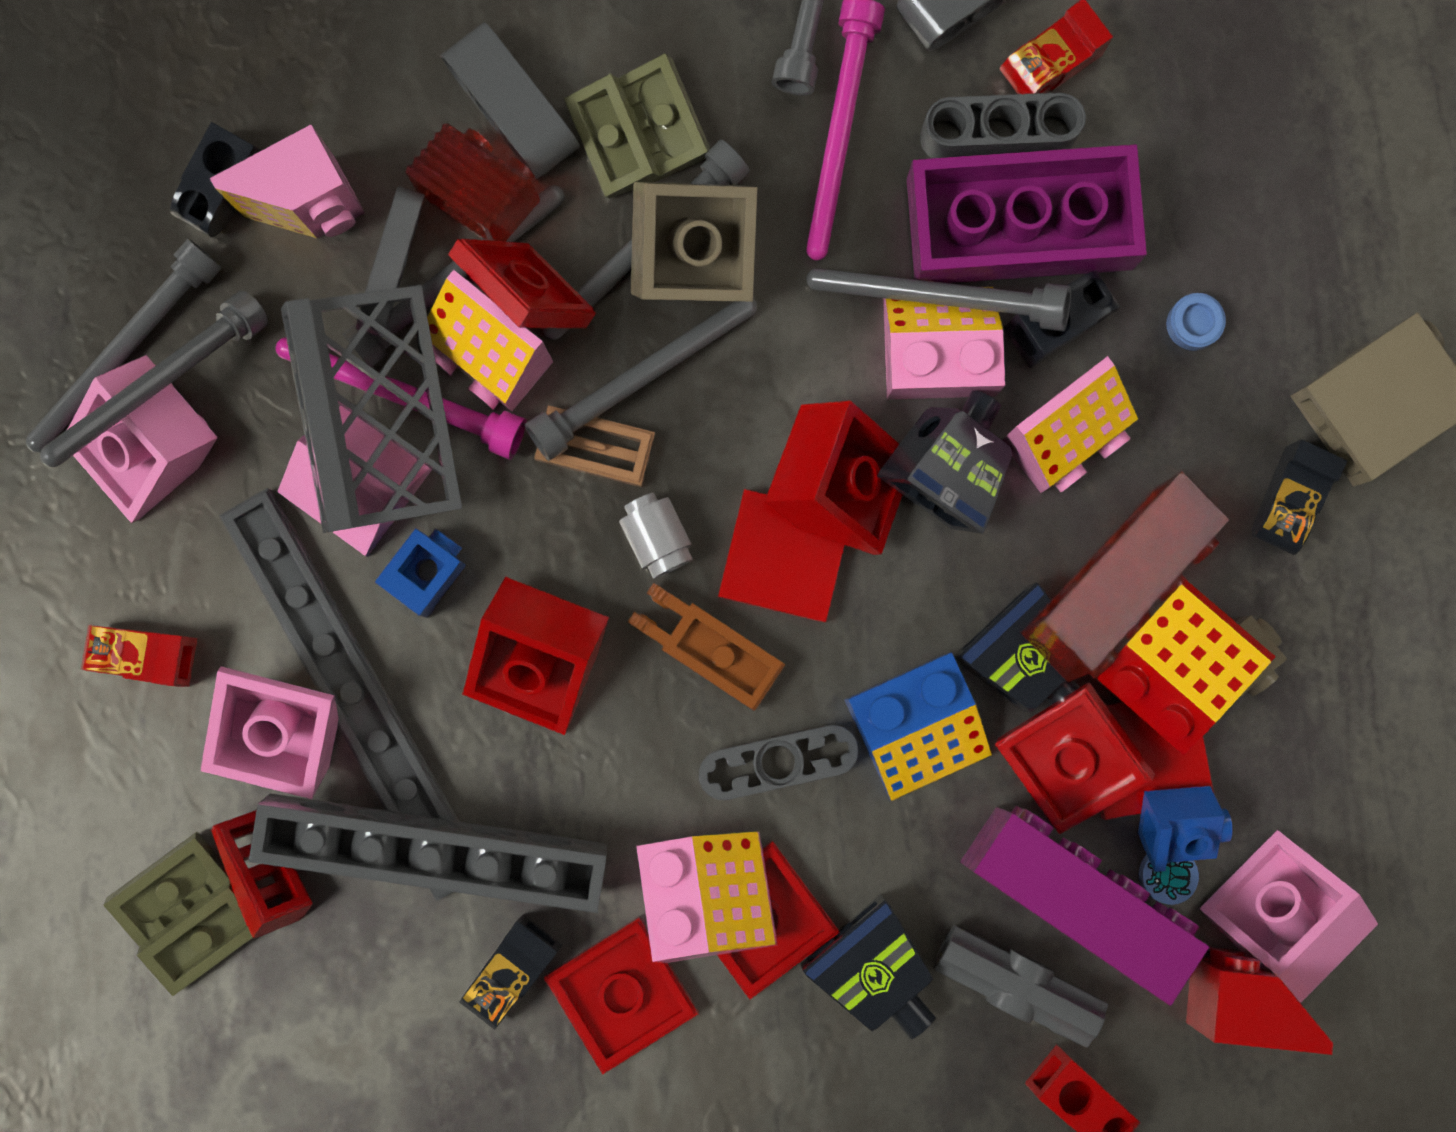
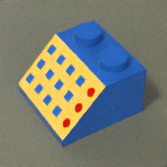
M952 652L943 654L844 699L890 801L992 755L976 704Z

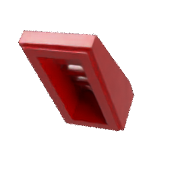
M257 810L213 825L211 829L240 911L253 939L299 921L313 904L296 869L266 864L247 867L245 861L249 860L251 844L238 848L234 840L253 834ZM273 875L276 883L258 889L255 882ZM281 897L282 904L268 909L267 902Z

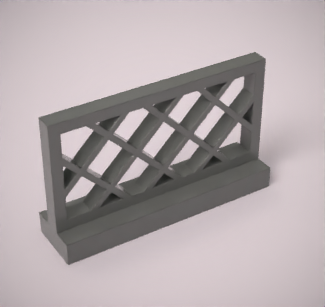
M416 285L316 300L305 298L286 301L281 308L323 533L462 509L422 286ZM410 300L414 324L403 340L374 321L386 303ZM377 305L369 316L356 308ZM344 309L363 323L346 349L325 335L321 312ZM369 328L397 347L379 373L351 353ZM415 334L419 352L408 345ZM328 348L340 355L333 367H331ZM402 352L422 365L424 380L413 396L385 378ZM346 360L374 380L357 405H354L337 393L335 388L334 376ZM379 385H382L407 403L390 429L362 410ZM425 390L427 392L429 408L418 401ZM339 404L351 412L343 425ZM413 408L430 419L433 424L434 436L423 452L395 434ZM356 417L384 435L367 462L349 451L346 447L344 434ZM390 440L417 459L400 485L372 467ZM436 446L440 465L429 458ZM349 460L361 468L354 480L352 479ZM423 464L442 476L446 500L424 503L406 490ZM368 473L393 490L394 494L381 512L359 515L355 490ZM401 496L414 505L393 509Z

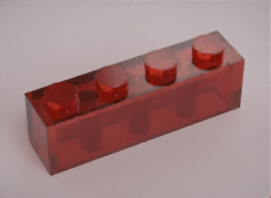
M1180 472L1158 485L1021 634L1067 682L1086 674L1096 678L1117 659L1119 654L1114 648L1124 636L1127 639L1133 638L1153 616L1148 611L1158 599L1161 602L1167 600L1187 580L1182 574L1185 568L1191 562L1194 565L1200 563L1215 550L1220 543L1215 535L1229 519L1183 472Z

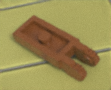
M653 583L647 591L652 601L665 609H671L680 615L682 619L671 635L657 627V623L644 614L634 612L628 623L663 645L661 650L755 711L785 664L692 603L689 606Z

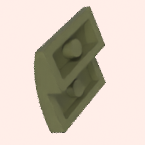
M666 53L619 78L609 74L564 98L603 193L607 198L633 191L634 182H656L705 160L704 154L711 149L673 59Z
M198 832L192 834L109 895L103 904L107 911L139 946L137 957L172 997L253 938L240 911L224 864Z

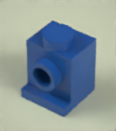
M415 528L376 579L375 583L417 615L429 618L435 610L434 607L466 566L465 563L456 557L462 547L436 528L430 536ZM432 560L437 565V574L433 579L424 581L419 575V568L423 562Z
M1210 786L1144 791L1138 835L1154 872L1166 871V865L1170 862L1216 859L1220 843L1231 841L1232 821L1228 810L1220 807Z

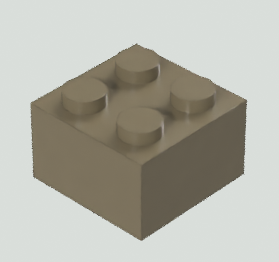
M634 182L631 294L640 299L753 302L757 187Z

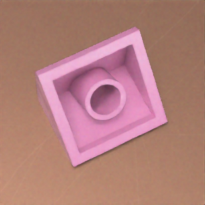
M339 406L343 425L351 412ZM356 417L344 434L347 449L365 462H367L384 437V435L358 417ZM303 435L296 443L277 492L321 523L305 435ZM390 440L372 467L400 485L417 459ZM349 460L352 479L354 480L361 468ZM423 464L406 490L414 495L432 469ZM368 473L355 490L359 515L381 512L394 494L393 490ZM401 496L393 509L404 508L409 501ZM394 521L339 530L333 533L368 557Z

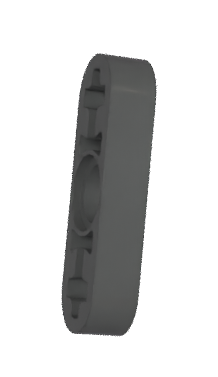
M397 187L365 293L399 288L421 216L425 194L404 187ZM395 302L386 303L374 320L386 329ZM377 305L360 307V310L369 316ZM357 319L356 330L359 331L363 323ZM370 328L366 331V333L381 337Z
M827 725L723 748L711 752L704 758L699 768V782L702 789L710 797L717 800H731L834 777L846 773L854 766L858 757V744L853 734L847 729L837 725ZM834 734L837 742L847 743L848 752L840 755L839 765L831 766L827 758L810 760L815 771L803 774L804 760L796 744L797 740L807 738V750L823 747L825 745L824 736ZM774 746L786 747L792 752L795 760L792 772L781 779L768 776L762 768L764 753ZM754 751L753 767L761 781L760 784L748 786V774L733 778L732 788L729 790H722L719 782H709L708 773L716 769V760L726 758L729 767L741 766L746 764L741 753Z

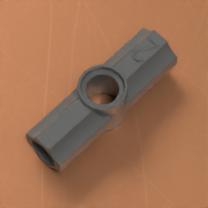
M956 925L952 926L939 948L933 969L985 995V1000L1000 1010L1027 1023H1031L1034 1020L1056 1034L1087 1048L1097 1038L1105 1021L1109 1004L1054 976L1055 971L1011 948L1007 952L993 945L990 941Z

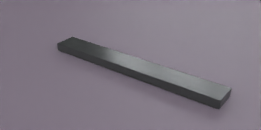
M266 488L219 515L319 692L335 695L339 718L338 727L385 811L459 821L273 491ZM430 889L436 901L452 893L450 891Z

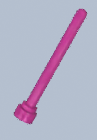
M873 0L842 1L838 24L843 28L842 36L846 39L806 247L807 255L816 261L822 260L828 253L867 44L874 41L875 34L880 33L885 7Z
M286 337L281 338L276 344V353L279 357L291 362ZM329 353L331 367H333L339 357ZM347 360L334 376V379L367 391L374 381ZM385 376V378L393 382L395 385L400 387L402 390H404L411 396H413L416 390L418 389L404 382ZM379 385L373 393L402 406L407 405L406 402L382 385ZM425 391L418 401L429 408L427 392ZM442 398L448 424L481 436V443L489 445V452L509 460L515 456L526 430L524 424L527 422V419L508 411H504L501 415L492 412L488 416Z

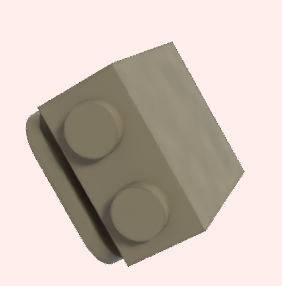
M1418 312L1365 344L1290 396L1327 450L1347 460L1343 473L1353 487L1374 480L1456 424V365L1444 349L1445 342L1440 331L1431 322L1423 320Z

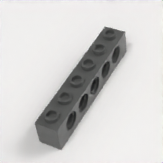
M270 793L257 805L249 862L598 913L607 857V843Z

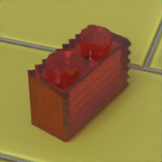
M443 124L441 131L436 132L434 139L428 141L427 148L421 149L420 156L414 157L413 164L407 166L405 173L415 190L425 194L426 200L434 204L445 214L451 216L455 221H458L463 227H467L471 232H474L479 238L506 242L540 202V198L532 183L535 179L534 174L515 157L509 156L504 162L492 153L493 147L477 131L468 128L463 134L450 124Z

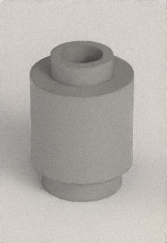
M652 492L624 506L628 515L622 518L619 523L641 568H648L653 579L673 572L693 560L688 550L692 544L669 497L657 500L655 493Z

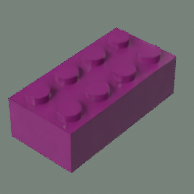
M1137 144L918 159L912 161L907 176V191L915 280L957 283L1086 274L1094 270L1098 273L1130 271L1147 255Z
M1015 806L1012 812H1008L996 807L960 863L1171 1006L1209 949L1208 945L1194 937L1199 926L1171 907L1167 908L1158 901L1155 902L1153 907L1147 905L1145 902L1151 894L1124 875H1119L1109 869L1104 876L1097 871L1102 860L1077 843L1070 842L1062 837L1058 844L1051 840L1048 836L1054 828L1024 808L1023 810Z

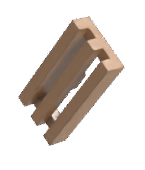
M548 405L546 414L549 415L555 410L561 414L566 410ZM594 418L582 426V428L640 442L638 452L574 436V439L566 443L568 447L635 463L633 472L565 454H560L548 461L538 448L534 457L536 461L642 487L651 447L655 439V432Z

